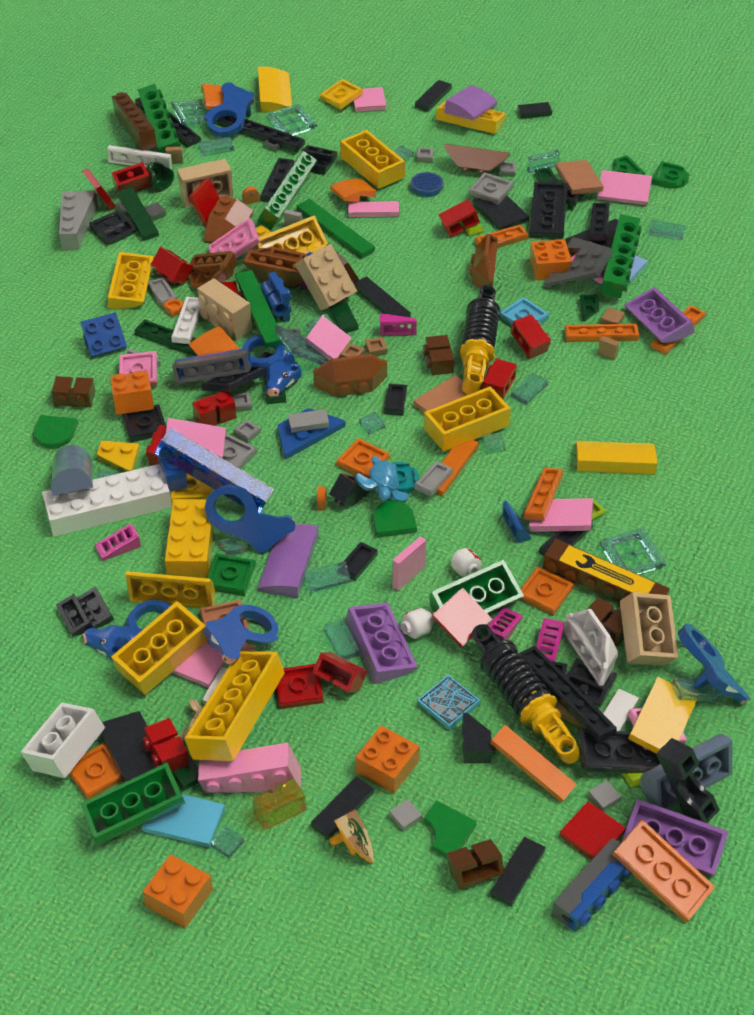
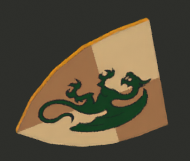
M356 809L335 820L340 832L329 839L331 845L335 847L344 841L352 856L358 853L363 859L373 864L374 858L371 841Z

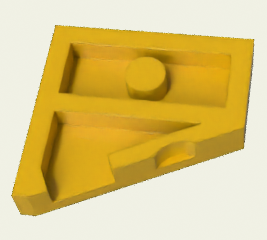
M101 441L97 452V459L103 463L110 464L115 469L121 468L126 472L132 471L135 468L140 446L137 443Z

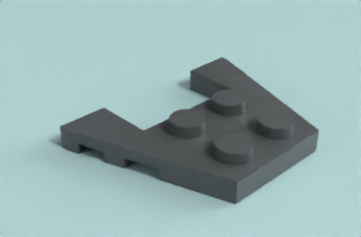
M572 237L567 245L569 253L578 254L566 273H550L544 283L546 289L553 288L552 285L555 284L564 286L573 280L581 282L598 278L613 254L611 248Z

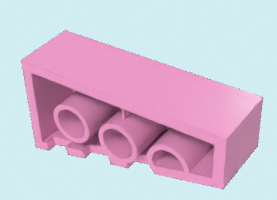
M289 743L240 750L234 761L199 760L198 781L205 793L301 791V766Z

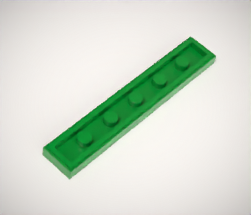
M311 199L296 205L297 211L305 217L309 218L315 215L320 228L359 257L363 258L375 251L374 245Z
M248 270L235 273V279L242 295L250 303L251 315L266 348L284 344L283 336L253 271Z

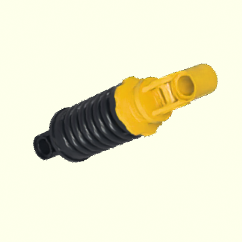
M489 285L481 287L477 298L470 301L466 309L467 316L462 345L460 347V357L465 367L462 390L467 395L479 391L484 379L485 370L495 356V342L501 309L495 302L496 290Z
M486 624L475 626L472 636L483 653L479 662L480 668L487 673L505 700L514 709L522 725L532 726L535 733L542 734L549 746L554 749L564 763L572 764L576 762L580 757V751L575 739L562 722L561 713L555 709L557 703L555 696L546 690V686L541 683L537 674L532 671L527 661L518 653V649L513 641H500ZM573 747L569 752H563L565 748Z

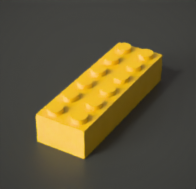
M240 651L241 655L238 661L230 664L184 738L193 760H235L285 673L278 652Z

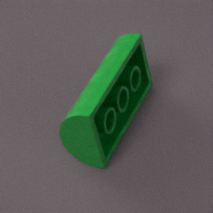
M501 560L430 593V605L434 614L463 588L488 614L523 598L524 595L505 560Z
M165 763L80 804L97 845H100L186 803L168 763Z

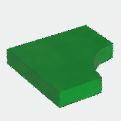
M628 155L613 159L615 168L612 171L645 175V172Z
M437 800L424 817V822L435 833L433 851L447 857L446 853L461 849L477 826V821Z

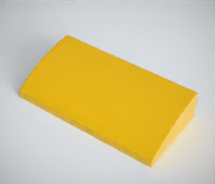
M258 67L261 113L292 111L289 73L272 67Z
M445 101L437 107L436 120L495 134L503 124L507 113L490 109L475 120H469L444 113Z
M314 215L259 237L260 243L254 246V249L277 247L306 254L308 252L314 253L324 248L328 243Z
M119 252L108 294V308L127 309L144 305L152 269L150 264L154 256Z
M576 441L577 471L656 474L657 455L655 445L648 443Z
M128 571L125 573L130 602L142 603L149 600H159L173 605L178 601L184 607L194 608L214 605L216 594L211 579Z

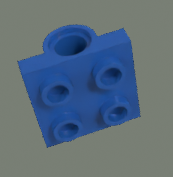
M275 272L268 273L269 281L264 282L260 286L272 313L280 317L283 323L290 321V313L292 312L289 299H291L290 291L284 287L282 278H279Z
M116 312L80 322L84 341L91 358L127 348Z

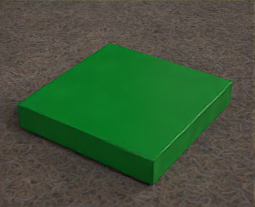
M215 554L207 579L213 581L215 591L245 596L256 567V560Z

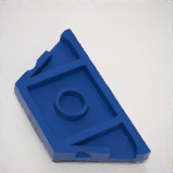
M307 408V409H305V410L302 411V412H309V411H316V410ZM327 414L329 427L291 433L288 419L281 422L277 426L284 458L288 459L345 427V421Z

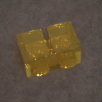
M294 778L276 786L275 792L270 789L252 798L254 814L264 831L306 811L305 795Z

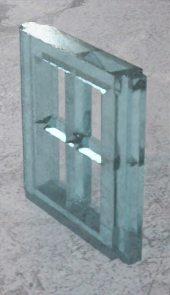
M203 100L176 101L171 103L181 125L207 123L204 119L205 115H199L206 114L210 109H195L205 108Z
M298 104L270 112L266 115V118L277 130L291 135L300 134L317 127V123ZM297 113L298 116L291 118L289 115ZM286 116L288 119L280 121L278 118ZM303 120L304 123H305V124H303V125L298 126V125L295 123V122H298V121ZM293 124L295 127L287 129L285 125Z
M275 326V332L293 354L320 365L326 363L323 355L304 342L305 336L282 326Z
M636 529L600 541V545L611 563L638 575L662 569L667 564L645 529ZM638 538L643 548L633 551L628 541ZM624 543L629 552L619 555L614 545ZM646 552L652 562L642 565L636 555ZM633 556L638 566L628 569L622 559Z

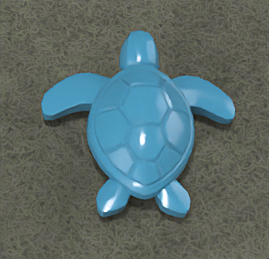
M373 456L371 462L374 466L369 472L371 479L359 473L356 474V482L367 491L374 489L378 492L383 502L389 498L394 501L404 502L409 497L408 493L397 490L399 478L396 472L397 467L393 463L386 460L381 461L380 458Z

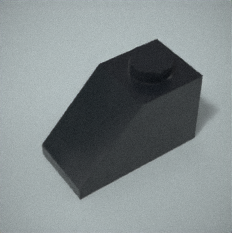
M340 473L329 495L334 497V501L341 506L346 504L354 506L370 491L363 489L356 482L355 476Z
M463 713L464 763H491L492 754H496V748L490 744L492 740L491 731L470 714Z

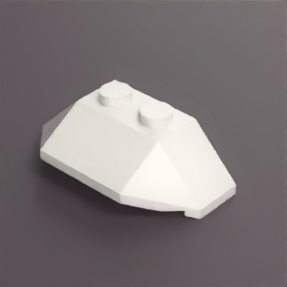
M592 609L566 614L563 633L598 685L603 686L612 672L615 660L618 657V651L610 635Z

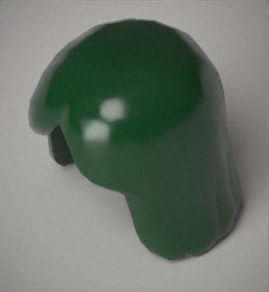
M150 162L146 166L151 185L158 189H165L171 186L174 181V171L165 167L160 162Z

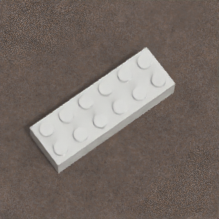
M160 464L94 479L93 488L54 496L52 495V490L42 492L53 537L172 508L170 491Z

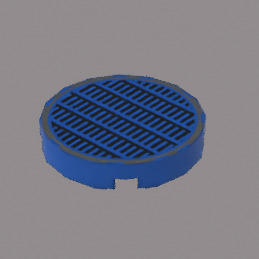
M418 173L411 179V190L415 194L420 193L424 197L435 196L440 193V190H443V179L436 173Z

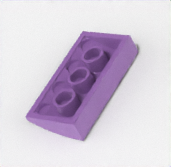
M469 85L446 100L444 113L475 120L497 105L498 101L483 89Z
M656 287L624 304L661 343L677 341L695 333L692 321Z
M295 524L293 532L283 536L272 546L258 591L295 598L299 597L319 537L318 526Z
M389 603L349 607L345 619L373 683L392 680L417 670L418 666Z
M637 799L623 840L638 822L643 820L695 869L712 876L715 875L729 831Z

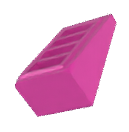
M380 314V336L417 335V319Z
M132 524L121 528L95 544V548L102 561L141 547L139 535Z
M504 607L488 626L500 641L508 640L522 620L523 615Z
M544 618L536 647L540 651L553 653L552 655H544L550 661L556 662L564 631V622Z

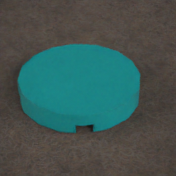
M393 462L397 467L396 472L399 478L397 490L406 493L415 490L414 484L419 480L417 469L410 467L405 462Z

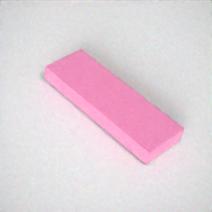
M399 201L348 202L349 217H398Z

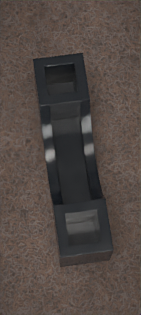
M671 738L661 747L656 755L683 814L708 823L720 811L714 795L706 790L693 774L694 769L699 765L693 748Z

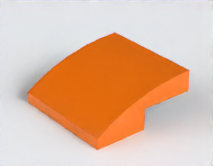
M201 84V91L204 96L203 104L206 109H212L223 104L224 94L221 90L222 85Z
M348 179L330 186V190L344 201L359 202L360 196L375 197L376 190L362 179Z
M220 326L204 333L189 344L197 356L240 349Z

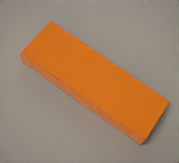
M521 225L489 233L494 235V237H498L497 248L528 239V233ZM486 235L475 237V244L478 245Z

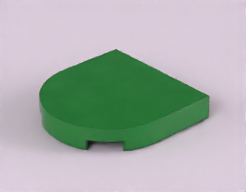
M661 161L652 179V184L671 189L681 188L688 183L689 173L680 165Z
M40 415L34 429L35 439L42 447L59 448V445L66 442L69 443L72 440L78 420L77 418Z
M390 500L379 504L375 508L373 522L377 537L417 532L413 510L406 503Z

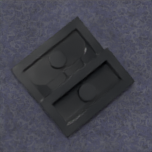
M310 145L302 149V152H306L317 160L311 171L324 174L331 168L338 155V151Z
M119 210L89 223V228L106 244H110L137 231V228L128 217L124 218Z
M96 586L79 597L72 594L56 604L72 636L84 634L87 629H97L115 620Z
M576 658L566 677L594 705L601 707L617 678V673L611 672L604 685L599 686L584 662Z

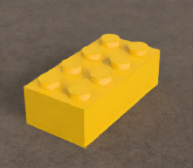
M368 130L340 141V157L377 189L405 178V161Z
M490 386L424 412V430L445 452L453 447L510 426L511 408Z
M173 499L165 556L167 575L184 577L208 576L214 526L208 520L205 512L206 499Z
M176 601L111 656L116 670L143 695H146L208 641V638L203 634L206 625Z

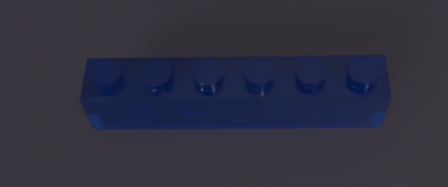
M172 428L161 439L154 453L214 490L228 484L241 486L252 495L258 513H261L275 490ZM224 494L226 497L245 507L242 500L237 496L232 494Z

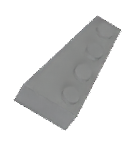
M96 190L62 192L59 229L62 251L80 250L85 238V232L89 229V223L94 218L95 210L98 209Z

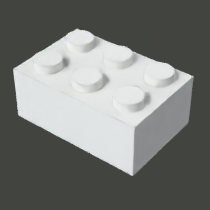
M61 702L22 749L21 754L32 771L66 778L105 727L94 709Z

